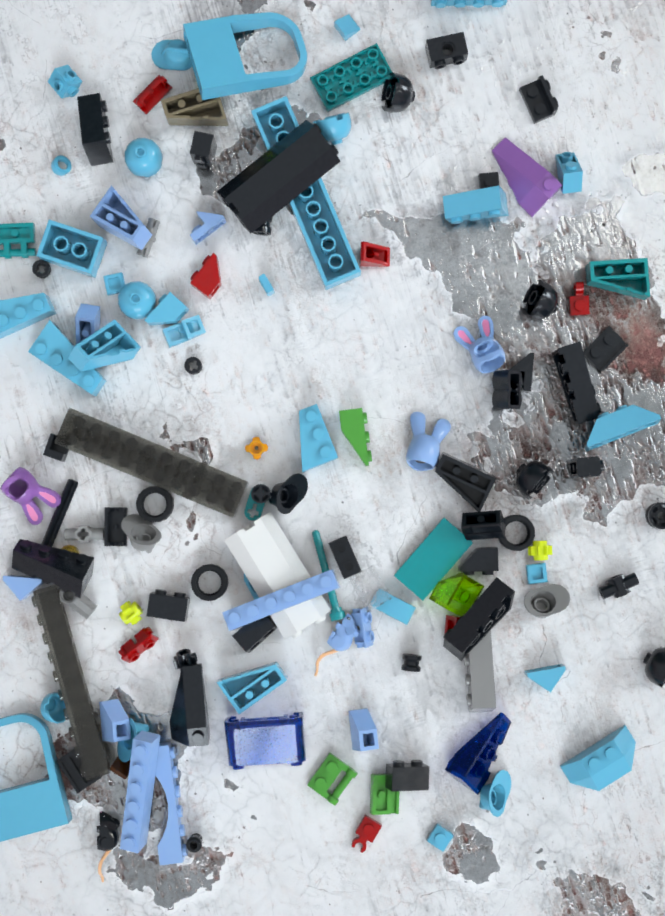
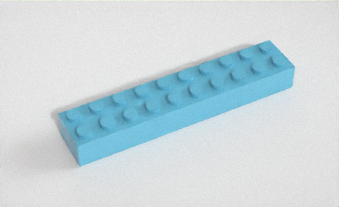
M287 96L251 110L252 118L266 151L299 126ZM319 178L293 199L289 205L324 288L328 290L361 276V270L322 178Z

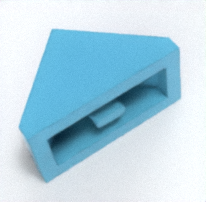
M563 664L525 670L524 673L528 678L551 693L566 668Z

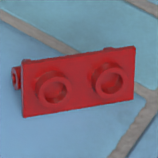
M158 75L133 102L147 115L173 87L167 83V79L164 76Z
M150 627L143 628L134 636L137 640L136 643L130 639L120 647L118 652L122 656L121 659L128 663L136 661L140 654L152 648L159 638L152 634L153 631Z

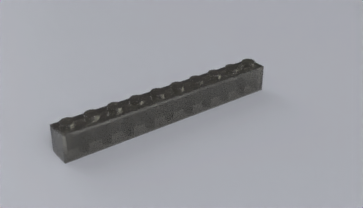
M52 585L33 591L34 596H31L34 607L38 608L39 615H37V621L39 626H43L44 629L42 638L44 644H48L50 652H47L49 662L54 664L53 677L55 682H59L60 689L58 690L60 700H64L66 708L63 709L65 719H69L71 724L69 733L71 739L74 738L76 742L74 751L76 757H80L82 763L79 766L82 777L85 776L87 781L109 774L111 772L65 607L59 597V586Z

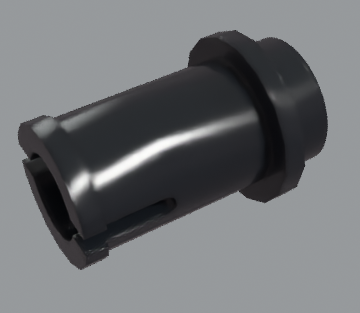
M198 833L192 834L187 840L186 847L190 852H197L201 849L202 836L199 838L200 834Z

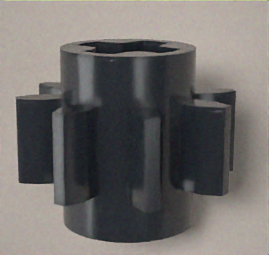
M182 649L176 653L177 656L174 657L173 661L175 669L180 668L181 671L182 665L197 664L198 660L196 653L191 654L189 649Z

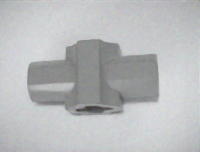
M79 526V528L65 529L64 538L65 540H79V543H86L91 540H104V528ZM81 532H88L89 535L84 539L81 536Z

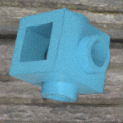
M69 65L54 69L48 83L63 99L69 96L74 97L79 92L82 80Z

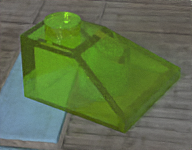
M459 573L439 581L429 599L461 617L477 601L484 585L463 573Z

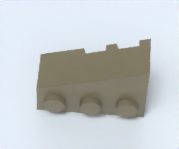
M199 88L161 100L169 125L229 126L220 97L202 100Z

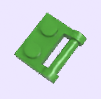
M329 752L307 786L336 806L339 801L338 798L352 778H355L358 773ZM342 770L345 771L346 775L332 794L327 790Z

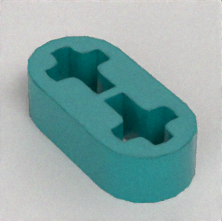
M251 491L244 513L247 519L255 521L261 517L265 503L255 502L251 497ZM254 504H257L256 511L259 514L254 515L252 518L248 510L253 509Z

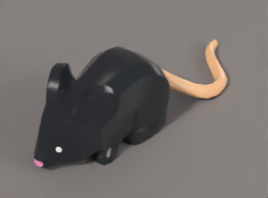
M101 811L99 814L100 826H97V833H99V836H97V849L106 852L100 859L98 873L102 882H104L101 872L102 863L110 851L118 844L119 834L117 828L120 826V821Z

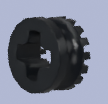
M38 260L33 264L32 271L37 277L46 278L50 275L51 267L46 261ZM40 265L46 266L44 268L45 272L43 274L41 272H37L39 270L38 266Z
M190 357L185 361L184 367L189 374L194 375L200 373L202 363L198 358ZM194 361H197V363H196V365L198 366L197 370H196V369H193V370L191 371V370H190L189 363H190V362L193 363Z

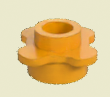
M254 437L252 442L246 445L245 450L250 452L254 459L258 460L261 458V454L268 450V446L263 444L259 437Z

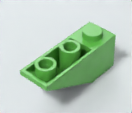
M362 408L339 411L342 433L364 465L369 466V462H372L371 450H367L366 443H370L369 431H365L364 424H368L366 412H363Z

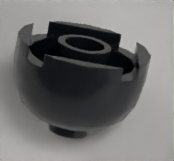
M391 72L389 74L391 76L390 80H385L382 89L381 101H385V106H382V109L387 112L397 113L404 111L414 101L415 91H413L411 81L405 75Z
M537 280L539 283L537 285L533 283L524 297L523 302L526 303L525 309L522 308V312L528 317L540 320L547 318L557 310L558 295L552 285L542 280Z
M532 461L527 465L523 463L517 469V473H519L516 478L518 490L527 499L533 498L530 495L533 492L537 495L550 480L549 473H554L553 469L540 461Z
M665 647L655 649L652 654L648 652L643 661L646 664L645 674L647 678L661 688L665 684Z

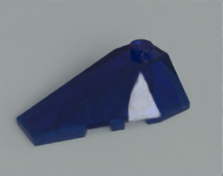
M500 712L454 754L445 770L458 782L479 795L482 787L489 779L491 774L488 771L491 762H495L497 759L496 750L498 745L503 744L511 721L504 713Z

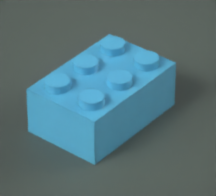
M49 220L36 256L48 263L96 278L108 242L103 237Z

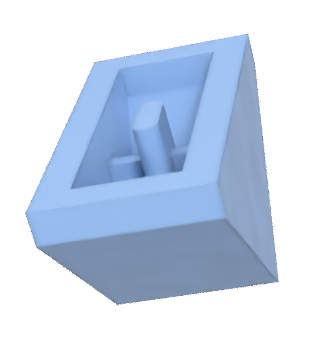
M5 575L2 579L20 601L26 599L44 584L40 577Z

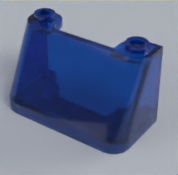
M294 712V715H290L289 718L288 714L263 718L245 719V717H241L240 721L236 719V716L226 717L224 727L229 766H233L234 770L244 769V766L283 763L299 766L302 765L303 761H306L303 712Z

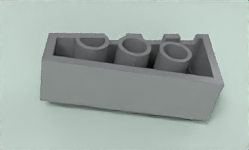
M490 630L464 658V665L467 666L465 683L468 686L466 699L469 712H492L496 709Z

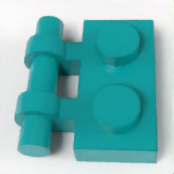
M34 223L0 224V245L3 244L4 250H0V257L12 259V257L22 256V258L36 256V248H28V243H36ZM11 244H21V249H11Z

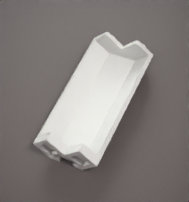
M271 512L224 540L259 598L311 578ZM321 595L270 616L284 639L290 636L294 639L303 633L302 629L314 622L318 624L326 619L325 614L331 611Z

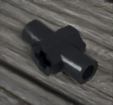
M635 573L625 577L623 574L608 579V584L599 587L598 590L603 599L611 596L618 598L630 593L629 588L638 585L639 580Z

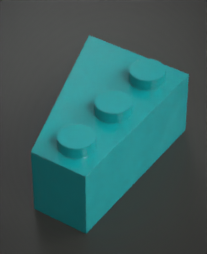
M648 258L590 261L585 266L586 285L642 300L650 297Z

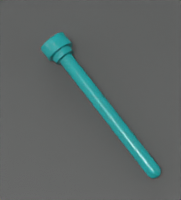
M314 530L312 536L323 573L329 571L320 533L318 530ZM335 590L328 593L332 608L329 614L331 621L343 619L346 616L345 612L339 607Z

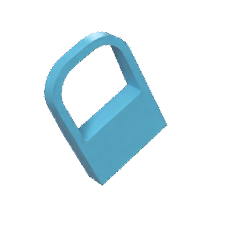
M266 12L232 15L183 24V37L202 100L288 85L298 80L305 71L307 51L301 32L292 20L281 14ZM276 27L286 31L292 37L299 57V62L295 67L283 71L245 73L233 33Z
M18 713L0 718V727L24 722L32 725L38 731L49 777L0 790V842L69 824L72 820L50 730L42 719L29 713Z

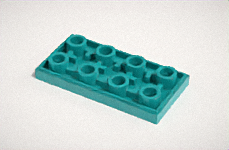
M376 43L310 77V80L328 113L384 84L386 79L390 80L391 76L389 74L392 70Z
M443 517L394 576L423 601L473 542L466 540L464 534Z

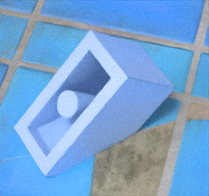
M81 303L75 316L76 345L99 330L100 306Z

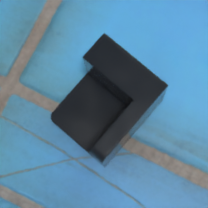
M51 433L43 455L65 462L72 441Z

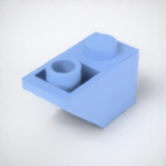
M119 699L99 702L102 741L118 742L131 739L130 721Z
M368 708L348 711L352 749L356 751L379 749L377 728Z

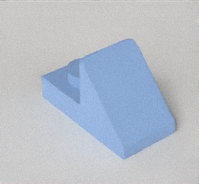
M196 211L198 217L204 223L202 226H196L191 231L190 237L196 245L226 223L223 215Z

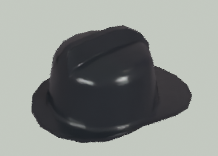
M297 473L293 474L285 482L276 484L271 491L269 503L277 507L278 511L282 514L290 513L306 495L308 490L307 478Z

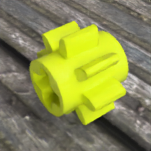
M547 540L533 541V546L528 547V555L533 556L535 561L548 560V555H553L552 545H547Z
M128 601L120 606L122 611L119 613V616L125 624L128 625L131 622L134 625L142 619L140 615L143 613V610L137 602L130 603Z

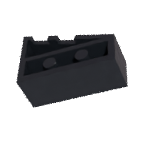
M100 93L78 96L82 145L90 165L113 163L110 145L111 136L108 132L110 125L108 116L105 114V112H108L106 100L102 101Z
M442 452L435 467V472L457 491L477 512L481 511L496 480L494 475L445 452Z

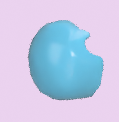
M53 692L47 694L40 706L43 718L56 724L64 722L70 715L67 711L69 702L61 693Z

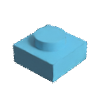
M437 823L426 840L443 852L454 835Z

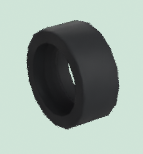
M150 486L143 489L136 500V509L139 515L149 522H161L167 519L172 514L174 508V500L171 493L159 486ZM152 493L161 494L166 500L165 511L157 516L150 515L144 508L145 498Z
M509 515L504 518L506 526L513 521L524 524L527 529V536L519 544L510 543L506 537L498 538L500 543L512 551H522L528 548L533 543L535 537V528L532 522L522 515Z
M214 564L203 565L196 569L191 579V587L194 594L205 601H213L223 596L229 583L224 569ZM206 571H213L221 578V586L215 593H204L199 587V577Z

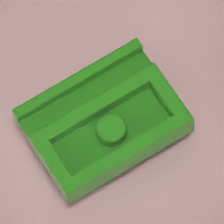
M386 773L371 774L370 814L372 815L399 814V791L392 792L385 787Z

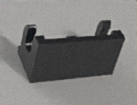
M105 507L104 546H127V535L121 528V522L127 516L128 508Z
M267 616L243 626L233 635V638L245 652L250 653L275 631L277 626Z

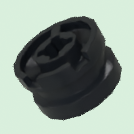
M663 502L651 504L645 513L646 522L655 529H665V503ZM659 512H663V519L657 517Z

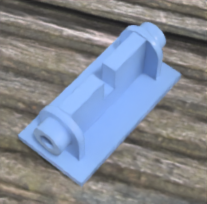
M369 607L352 609L353 613H351V616L355 621V625L360 627L359 635L354 637L357 648L372 646L374 633L371 630L372 615L369 612Z

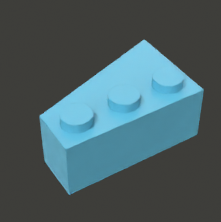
M113 320L75 345L68 359L83 372L132 360L141 347L116 320Z
M274 662L221 678L216 683L237 713L241 714L287 681L288 677L280 665Z

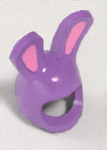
M22 467L17 468L0 487L4 495L22 506L27 520L32 525H38L43 520V514L34 502V497H38L52 508L59 506L61 503V497L56 491L38 484L34 476Z

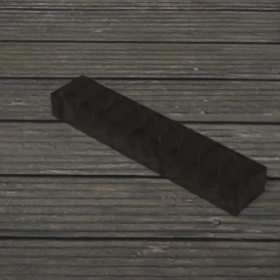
M72 408L68 409L54 442L64 448L232 518H235L249 485L248 481Z

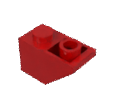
M215 253L211 256L208 255L202 262L203 267L200 271L196 270L190 278L192 280L190 282L192 287L210 300L222 285L219 261Z

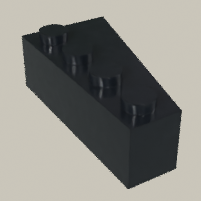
M19 539L13 549V569L31 577L38 576L42 579V582L56 584L60 590L64 592L69 590L75 593L74 596L81 598L92 577L94 557Z
M496 577L470 609L459 618L456 625L444 634L443 647L462 661L511 610L515 591Z

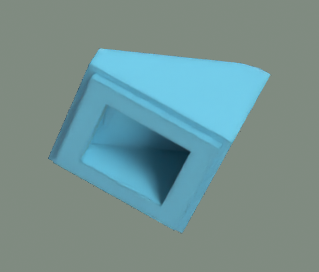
M349 14L334 22V27L345 41L360 31L359 26Z

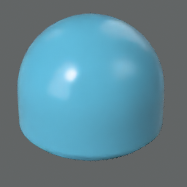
M59 155L53 159L51 169L56 175H66L71 170V162L67 157ZM58 162H64L67 166L66 169H61Z

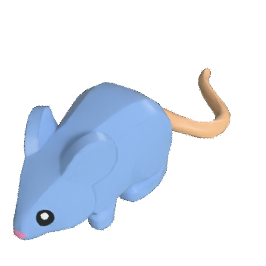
M349 613L344 617L342 624L339 622L336 624L335 628L337 630L331 633L327 641L333 650L319 656L316 661L314 676L318 674L319 662L323 657L349 649L353 637L359 635L355 621Z

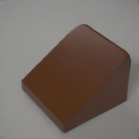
M118 756L111 765L110 770L126 779L129 776L130 760L122 762Z

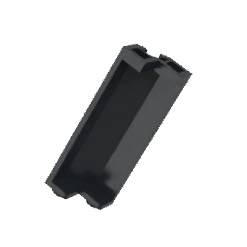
M305 120L219 189L217 193L225 205L236 215L243 227L251 234L340 162L337 156L339 152L333 144L330 145L323 137L316 123L312 124Z

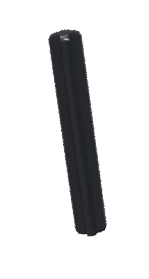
M68 479L61 495V503L56 507L41 544L53 546L78 486L77 481Z

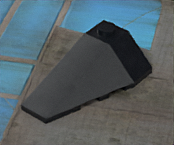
M202 663L182 665L169 721L172 740L189 747L209 745L210 740Z

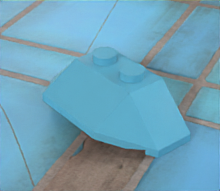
M636 405L620 406L616 409V412L610 414L605 412L598 416L585 450L586 452L656 425L661 417L659 414Z
M623 725L563 763L560 767L570 783L600 791L632 771L636 741L627 727Z

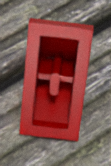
M365 241L361 242L360 266L389 267L390 248Z

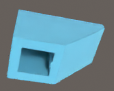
M563 152L562 154H556L558 181L562 184V193L582 192L583 171L575 153Z
M169 292L168 295L164 294L159 299V304L155 309L153 308L147 313L145 321L150 326L177 324L189 309Z

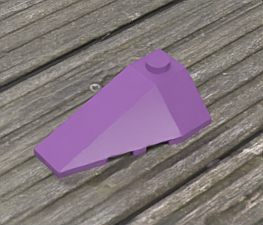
M506 137L492 150L501 171L508 181L509 187L516 196L518 204L531 217L561 188L562 184L549 171Z

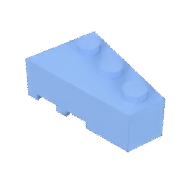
M112 185L90 215L100 228L140 250L144 248L152 236L150 231Z

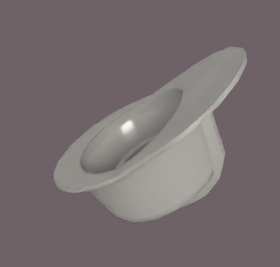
M138 514L128 515L121 522L122 530L130 538L133 548L138 551L151 553L156 543L162 538L161 532L151 522L144 520Z
M557 584L533 589L524 598L525 608L537 618H546L565 610L570 602V594L567 589Z

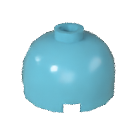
M349 112L312 122L318 125L323 137L333 145L343 143L342 139L348 136L352 126Z
M137 138L127 145L125 163L134 175L150 177L161 169L163 154L153 140Z
M132 281L125 284L120 290L118 305L127 317L144 319L151 309H155L156 296L148 284L141 281Z

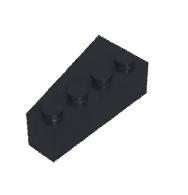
M581 341L556 349L552 352V357L574 425L597 419L601 413V407L596 402L595 389L591 383Z

